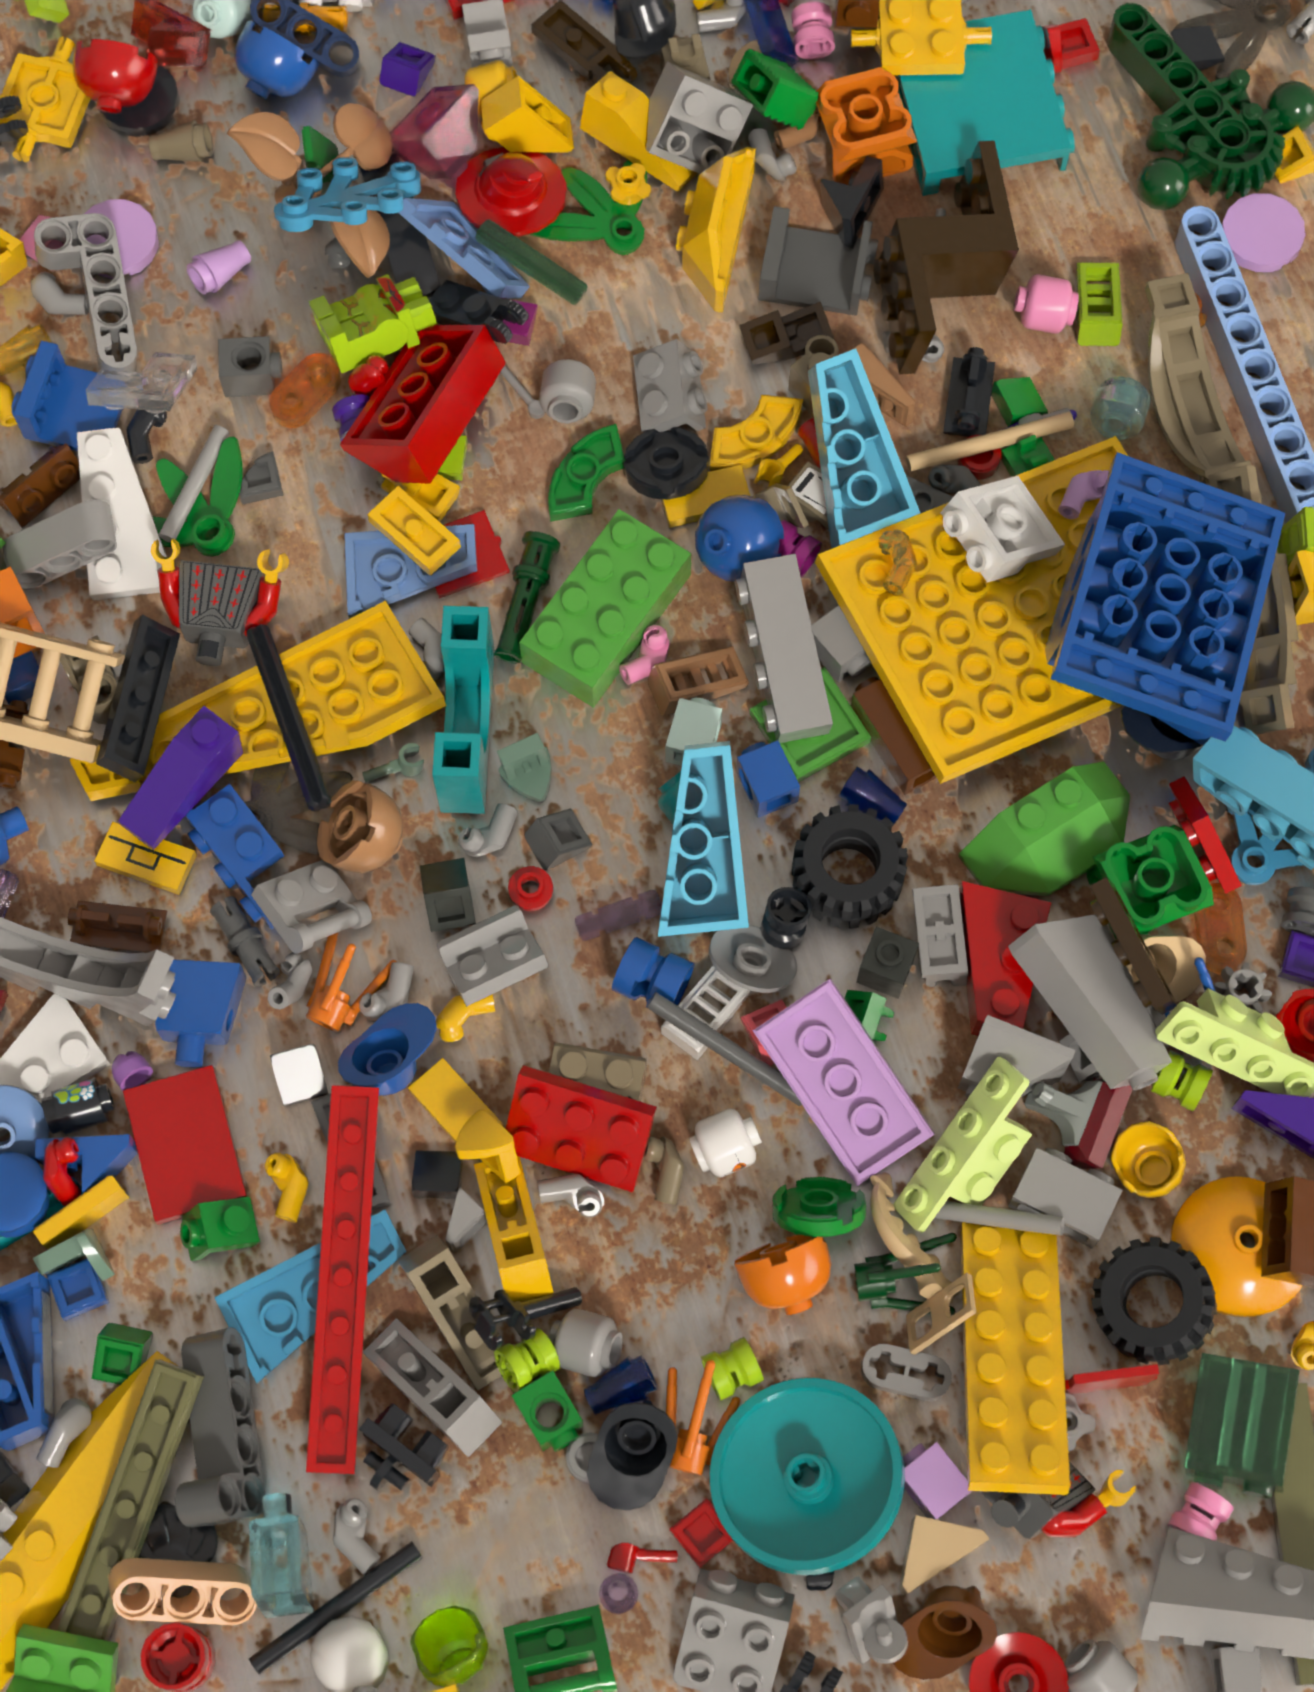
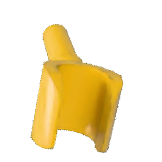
M795 444L777 460L763 459L759 464L754 483H758L759 480L770 481L768 487L776 483L780 484L787 466L803 452L802 446Z

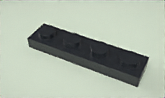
M143 614L134 622L96 761L97 765L135 783L144 776L180 637V633Z

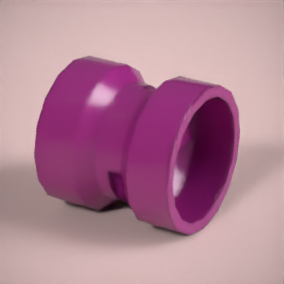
M784 519L781 521L784 529V539H780L778 553H782L781 556L796 554L802 578L816 560L821 550L822 542L811 535L802 536L798 533L795 525Z

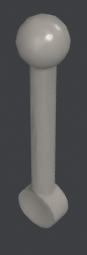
M504 366L500 373L529 406V415L534 419L542 418L545 412L541 408L540 401L534 400L510 370Z

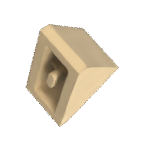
M915 1515L911 1520L899 1583L900 1592L905 1597L989 1540V1537L984 1530Z

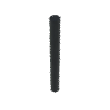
M412 1541L248 1658L255 1671L259 1675L316 1635L331 1620L341 1617L423 1558Z

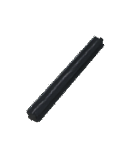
M265 624L250 627L247 630L246 636L308 809L317 812L328 808L332 800L270 629Z

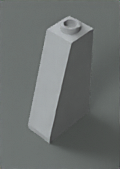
M1096 915L1035 924L1008 946L1010 952L1110 1089L1130 1085L1132 1090H1139L1155 1083L1159 1079L1156 1073L1172 1063L1163 1042L1156 1037V1027L1147 1008L1144 1007L1132 983L1134 981L1127 966L1124 967L1111 945L1114 939L1107 925L1102 926Z

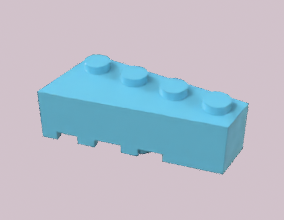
M855 348L815 364L808 371L832 549L918 515L920 510L857 349Z
M1233 726L1232 734L1226 742L1210 737L1193 757V781L1239 816L1245 815L1246 812L1253 815V821L1262 834L1273 842L1276 839L1283 838L1300 854L1296 860L1312 871L1314 868V773L1299 765L1294 757L1286 751L1274 750L1262 743L1255 733L1245 727L1238 728Z
M730 741L685 745L658 937L749 928Z

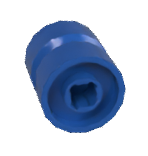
M635 937L627 948L612 983V991L634 1001L644 997L646 998V1004L654 992H657L678 1006L689 984L695 963L674 953L664 957L660 953L659 946Z

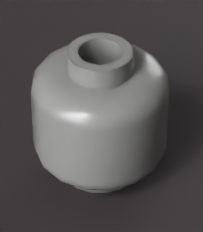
M572 359L558 360L549 364L544 370L541 380L539 401L542 410L560 423H573L585 418L592 411L595 400L596 378L594 372L584 363Z
M572 1309L564 1316L562 1321L556 1320L549 1333V1339L556 1350L560 1368L598 1377L607 1369H613L619 1360L623 1345V1335L617 1331L614 1320L608 1316L582 1309Z
M1093 1640L1084 1641L1067 1656L1064 1662L1068 1673L1069 1692H1133L1137 1686V1671L1109 1641H1098L1096 1643Z

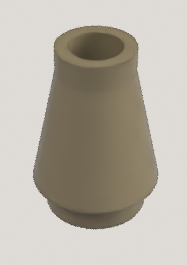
M193 120L161 134L149 136V149L154 161L203 162L204 157L213 155V141L208 125L206 123L198 124Z

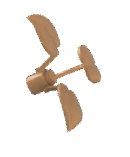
M345 104L336 111L333 117L334 133L347 149L320 169L322 178L333 170V161L335 159L350 157L351 155L358 161L359 166L366 171H374L384 166L392 153V139L385 123L377 117L376 113L359 104ZM269 112L254 113L235 123L227 131V134L241 146L257 169L267 177L282 182L275 190L276 203L282 202V199L286 196L294 195L298 188L297 171L302 162L301 158L295 154L299 149L300 140L294 128L281 116ZM322 189L314 192L312 199L321 196ZM367 210V221L360 225H348L344 222L330 221L335 237L349 258L367 279L373 276L384 259L390 244L389 230L381 215L375 210Z

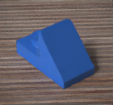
M130 1134L70 1137L78 1145L79 1152L77 1154L79 1157L75 1162L67 1163L68 1173H74L78 1171V1166H82V1193H85L107 1176L112 1175L115 1178L138 1154L136 1143ZM55 1138L35 1139V1158L43 1166L45 1148Z

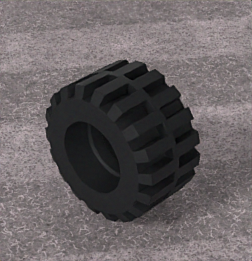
M849 804L848 811L841 812L839 805L830 807L827 817L822 812H819L813 817L811 826L806 824L803 827L800 839L796 841L791 873L793 876V888L799 889L810 899L811 906L814 909V918L821 921L824 916L830 917V926L838 928L841 921H849V929L859 928L860 920L863 919L870 925L877 921L880 912L886 915L892 909L893 901L898 900L902 890L908 859L907 848H902L904 839L900 831L894 833L891 831L893 822L887 817L879 821L876 819L878 811L869 807L866 814L858 812L859 805ZM853 849L863 853L870 859L876 873L863 883L854 885L844 884L833 879L826 872L822 862L834 851Z
M1150 1237V1242L1142 1243L1138 1238L1129 1241L1131 1246L1124 1250L1119 1246L1112 1251L1114 1257L1109 1262L1106 1260L1102 1262L1099 1267L1101 1271L1099 1279L1094 1278L1092 1289L1095 1292V1296L1091 1298L1092 1308L1096 1313V1321L1112 1345L1116 1346L1122 1354L1128 1358L1130 1356L1134 1357L1140 1363L1149 1365V1361L1157 1362L1159 1365H1167L1169 1360L1178 1358L1181 1361L1188 1358L1187 1353L1194 1348L1198 1351L1204 1344L1203 1338L1207 1333L1211 1334L1214 1327L1213 1317L1217 1315L1216 1293L1205 1267L1201 1265L1197 1256L1190 1250L1188 1252L1182 1249L1181 1244L1172 1240L1168 1244L1162 1242L1161 1238ZM1150 1276H1164L1172 1279L1180 1287L1183 1295V1305L1176 1318L1170 1323L1157 1328L1138 1325L1130 1317L1126 1307L1127 1298L1133 1286L1140 1280Z

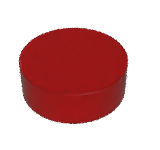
M973 435V436L968 437L967 439L973 438V437H976V436H980V435ZM998 448L957 459L959 466L967 467L977 480L986 479L994 475L998 470L1001 460V449Z

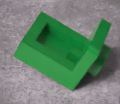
M250 1197L198 1203L182 1217L180 1237L184 1247L188 1248L191 1261L202 1260L209 1253L253 1247L260 1242Z

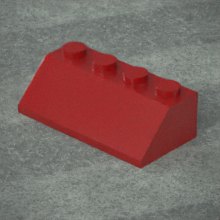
M432 325L417 331L420 344L408 348L406 344L404 345L385 374L384 382L376 388L341 441L340 446L342 449L397 483L430 484L506 364L485 325Z

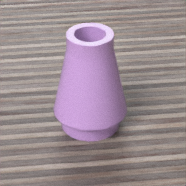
M237 240L232 244L193 256L192 262L187 265L186 269L191 282L200 293L207 294L210 291L216 293L243 266L251 262V256L246 246L240 240Z

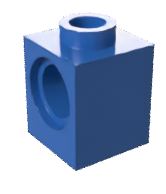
M778 740L768 745L765 742L755 743L744 749L741 756L737 757L736 773L757 818L798 802L800 785Z

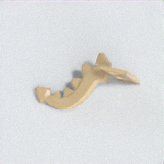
M883 1172L872 1175L870 1177L873 1184L870 1198L872 1217L888 1249L905 1267L932 1263L940 1264V1260L936 1255L928 1254L921 1250L918 1238L913 1233L905 1235L903 1233L904 1224L902 1220L890 1214V1212L895 1210L894 1205L887 1199V1197L892 1198L894 1196L890 1174ZM941 1270L937 1273L915 1276L919 1295L928 1300L906 1314L910 1353L916 1355L976 1313L972 1275L966 1272L954 1282L945 1278ZM965 1287L966 1305L959 1312L951 1316L949 1304L953 1301L954 1297L959 1295L960 1290ZM931 1311L932 1328L927 1334L917 1340L916 1322Z

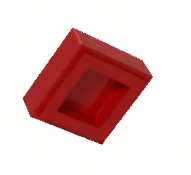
M707 1498L669 1529L670 1533L699 1569L733 1542V1539L720 1522L714 1506Z

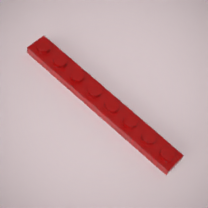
M331 1086L306 1472L355 1474L379 1088Z

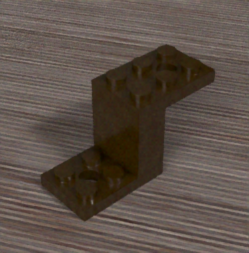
M995 140L978 141L971 158H968L966 161L965 171L960 182L955 184L954 201L956 207L961 208L962 215L896 218L889 236H886L884 239L883 251L879 259H876L874 262V280L876 284H881L883 293L881 314L883 320L888 321L890 328L889 354L891 358H896L899 374L916 373L937 330L930 298L996 295L1019 251Z

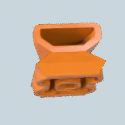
M882 67L825 81L816 90V92H819L816 104L831 142L832 176L834 182L848 185L852 173L860 170L866 156L882 160L883 177L908 171L913 166V156L908 145L917 142L911 127V114L903 106L898 93L899 85L896 77Z

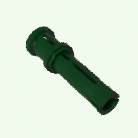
M528 531L523 534L522 543L525 546L520 563L514 566L512 571L513 580L516 584L505 616L499 643L494 652L496 658L508 663L518 664L521 662L519 642L532 624L540 591L550 584L551 576L548 572L553 555L559 552L561 546L560 542L553 536L538 531ZM536 555L539 556L537 564L534 563ZM522 605L524 606L517 633H514V627Z

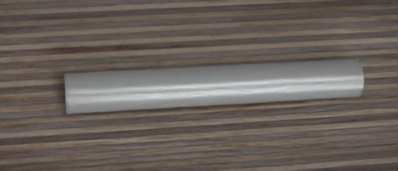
M214 425L159 533V537L171 543V539L177 538L218 458L223 441L230 434L224 427Z
M946 1201L935 1216L936 1219L1059 1236L1063 1235L1065 1228V1218L1062 1216Z

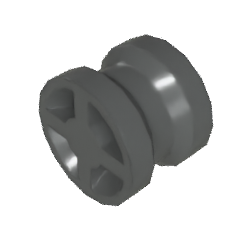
M1303 886L1290 888L1286 899L1290 907L1289 911L1282 917L1281 926L1290 933L1295 931L1314 937V888Z

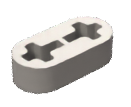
M890 1344L872 1346L865 1353L861 1362V1374L869 1386L877 1390L922 1401L940 1399L948 1391L952 1382L951 1370L943 1359L923 1352L913 1355L909 1349ZM881 1355L889 1356V1365L904 1369L903 1375L888 1372L885 1379H879L876 1377L877 1369L870 1367V1361L876 1362ZM928 1366L936 1368L935 1376L942 1378V1384H935L931 1391L923 1389V1380L910 1377L909 1371L924 1373Z

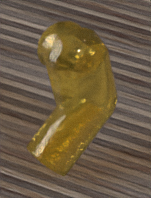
M896 529L884 532L880 536L878 544L884 555H891L893 562L883 587L893 595H902L917 567V559L910 537L905 532Z

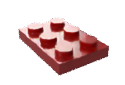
M523 1065L518 1073L506 1130L513 1137L516 1155L634 1192L657 1106Z

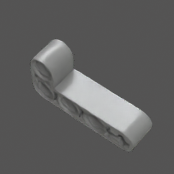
M98 213L53 217L41 221L34 231L37 261L49 270L81 268L99 371L101 374L128 381L136 371L137 346L113 222L107 216ZM91 235H100L106 241L101 244H92L86 239ZM54 239L61 241L64 245L58 249H50L44 243ZM98 274H107L114 280L107 284H100L93 277ZM106 313H114L121 319L112 324L102 321L100 317ZM119 342L120 358L123 360L121 362H115V358L112 355V344Z

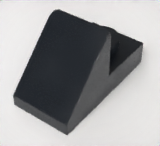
M866 156L860 170L852 173L848 185L827 179L820 180L823 209L844 246L853 248L863 229L864 221L868 220L884 189L882 160Z

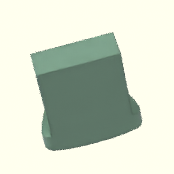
M535 733L497 751L501 763L498 771L503 780L517 793L530 800L542 803L545 801L549 791L552 767L549 751L544 747L538 733Z
M93 1229L84 1230L33 1257L42 1275L55 1272L83 1256L87 1257L102 1281L115 1275L111 1263Z

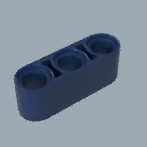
M252 0L250 13L255 26L260 31L263 27H266L305 51L303 54L304 58L312 61L314 58L319 63V67L335 76L347 77L358 69L360 63L359 48L356 42L347 34L290 0ZM266 3L278 5L281 9L280 17L274 22L262 21L258 16L262 5ZM303 24L311 25L317 31L315 40L309 44L299 43L294 38L295 30ZM337 46L348 47L353 53L352 60L344 66L336 65L330 59L331 51Z

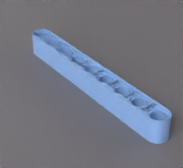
M1194 206L1183 215L1175 239V248L1185 273L1189 274L1204 322L1280 511L1285 512L1284 523L1286 524L1304 507H1314V453L1220 220L1210 208ZM1191 231L1199 232V233H1201L1202 235L1194 234V233L1191 232ZM1205 266L1213 267V268H1215L1216 270H1215V271L1209 270V269L1206 268ZM1220 301L1227 302V303H1229L1231 306H1225V305H1222V304L1219 303V302H1220ZM1233 337L1242 338L1246 342H1239L1235 340ZM1247 373L1257 374L1261 379L1252 378ZM1261 409L1271 410L1275 415H1268ZM1276 446H1284L1288 448L1290 452H1282ZM1291 483H1299L1302 486H1304L1306 490L1296 489L1292 486Z

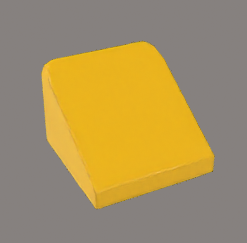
M1297 126L1282 135L1285 137V147L1282 154L1283 160L1275 173L1280 183L1314 172V149L1305 133Z

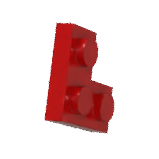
M1183 776L1169 783L1175 800L1168 804L1179 826L1184 830L1191 846L1194 847L1200 844L1204 855L1198 857V860L1208 881L1211 882L1217 879L1225 894L1241 887L1242 885L1210 817L1186 777Z

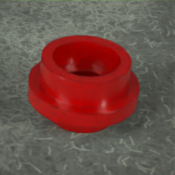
M527 866L517 870L511 876L508 884L510 899L522 910L535 911L543 908L549 903L553 895L551 877L545 870L535 866ZM528 881H534L539 885L538 890L534 893H526L522 887Z

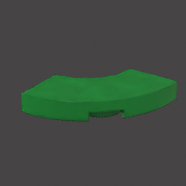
M617 424L595 430L577 441L571 447V451L562 460L559 467L555 469L548 494L550 522L592 514V498L598 485L609 474L624 469L625 460Z

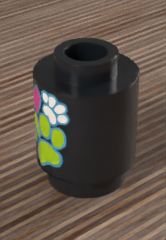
M95 1077L51 1092L52 1096L42 1099L44 1115L52 1134L63 1131L65 1135L109 1122L108 1112L115 1110L112 1094L107 1083L99 1085Z

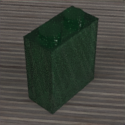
M1202 1353L1184 1463L1185 1474L1193 1476L1194 1483L1212 1489H1222L1223 1482L1241 1485L1243 1486L1242 1493L1259 1498H1272L1273 1492L1284 1493L1300 1382V1370Z

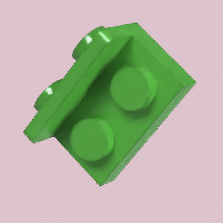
M23 1624L16 1636L14 1677L6 1692H115L119 1643Z

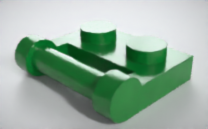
M599 1605L503 1627L515 1692L618 1691ZM596 1661L597 1670L532 1686L529 1684L528 1677Z

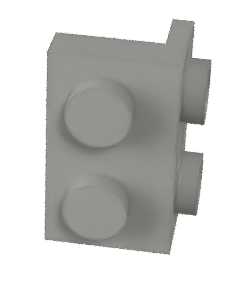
M677 339L633 355L641 431L646 432L656 429L659 432H664L683 424H688L696 431L705 429L707 401L701 387L700 375L703 373V365L699 355Z

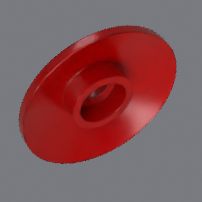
M1012 1632L997 1636L994 1645L990 1649L974 1658L969 1673L970 1692H1012L1009 1688V1681L1012 1676L1017 1674L1023 1675L1028 1680L1029 1687L1026 1692H1069L1068 1673L1060 1655L1049 1643L1028 1633Z

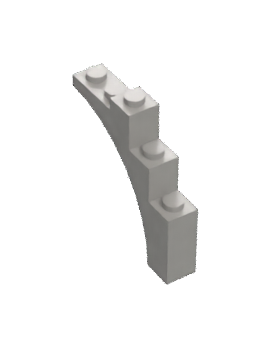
M0 917V978L31 992H34L40 986L88 1009L99 1004L145 1026H150L157 1020V1017L165 1019L176 997L175 993L170 992L176 974L169 971L174 959L173 956L157 949L148 953L130 954L89 947L36 931Z

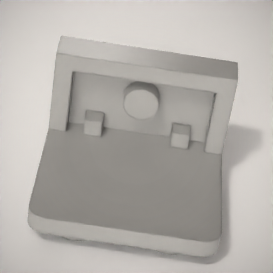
M700 1568L673 1673L674 1681L678 1685L702 1692H771L790 1622L795 1594L785 1592L775 1584H755L737 1579L735 1575L724 1570L708 1571Z

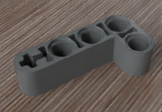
M233 1327L188 1337L184 1340L181 1349L183 1368L204 1376L190 1415L198 1480L184 1482L176 1489L175 1508L180 1521L187 1527L219 1525L257 1517L265 1509L266 1494L244 1341L240 1333Z

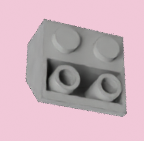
M666 62L649 100L646 150L653 155L701 174L718 160L731 154L753 104L732 89L670 62Z

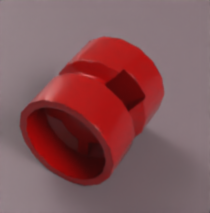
M181 1623L164 1624L153 1630L146 1638L141 1650V1667L146 1678L156 1687L174 1692H192L203 1686L211 1677L216 1664L215 1649L211 1640L202 1631Z

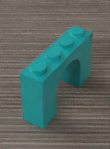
M443 606L441 652L445 669L444 732H435L433 781L440 812L485 814L495 652L489 607Z

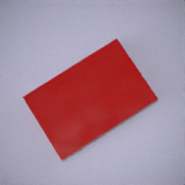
M213 1065L123 1090L154 1221L157 1225L182 1218L198 1203L248 1197L218 1078Z

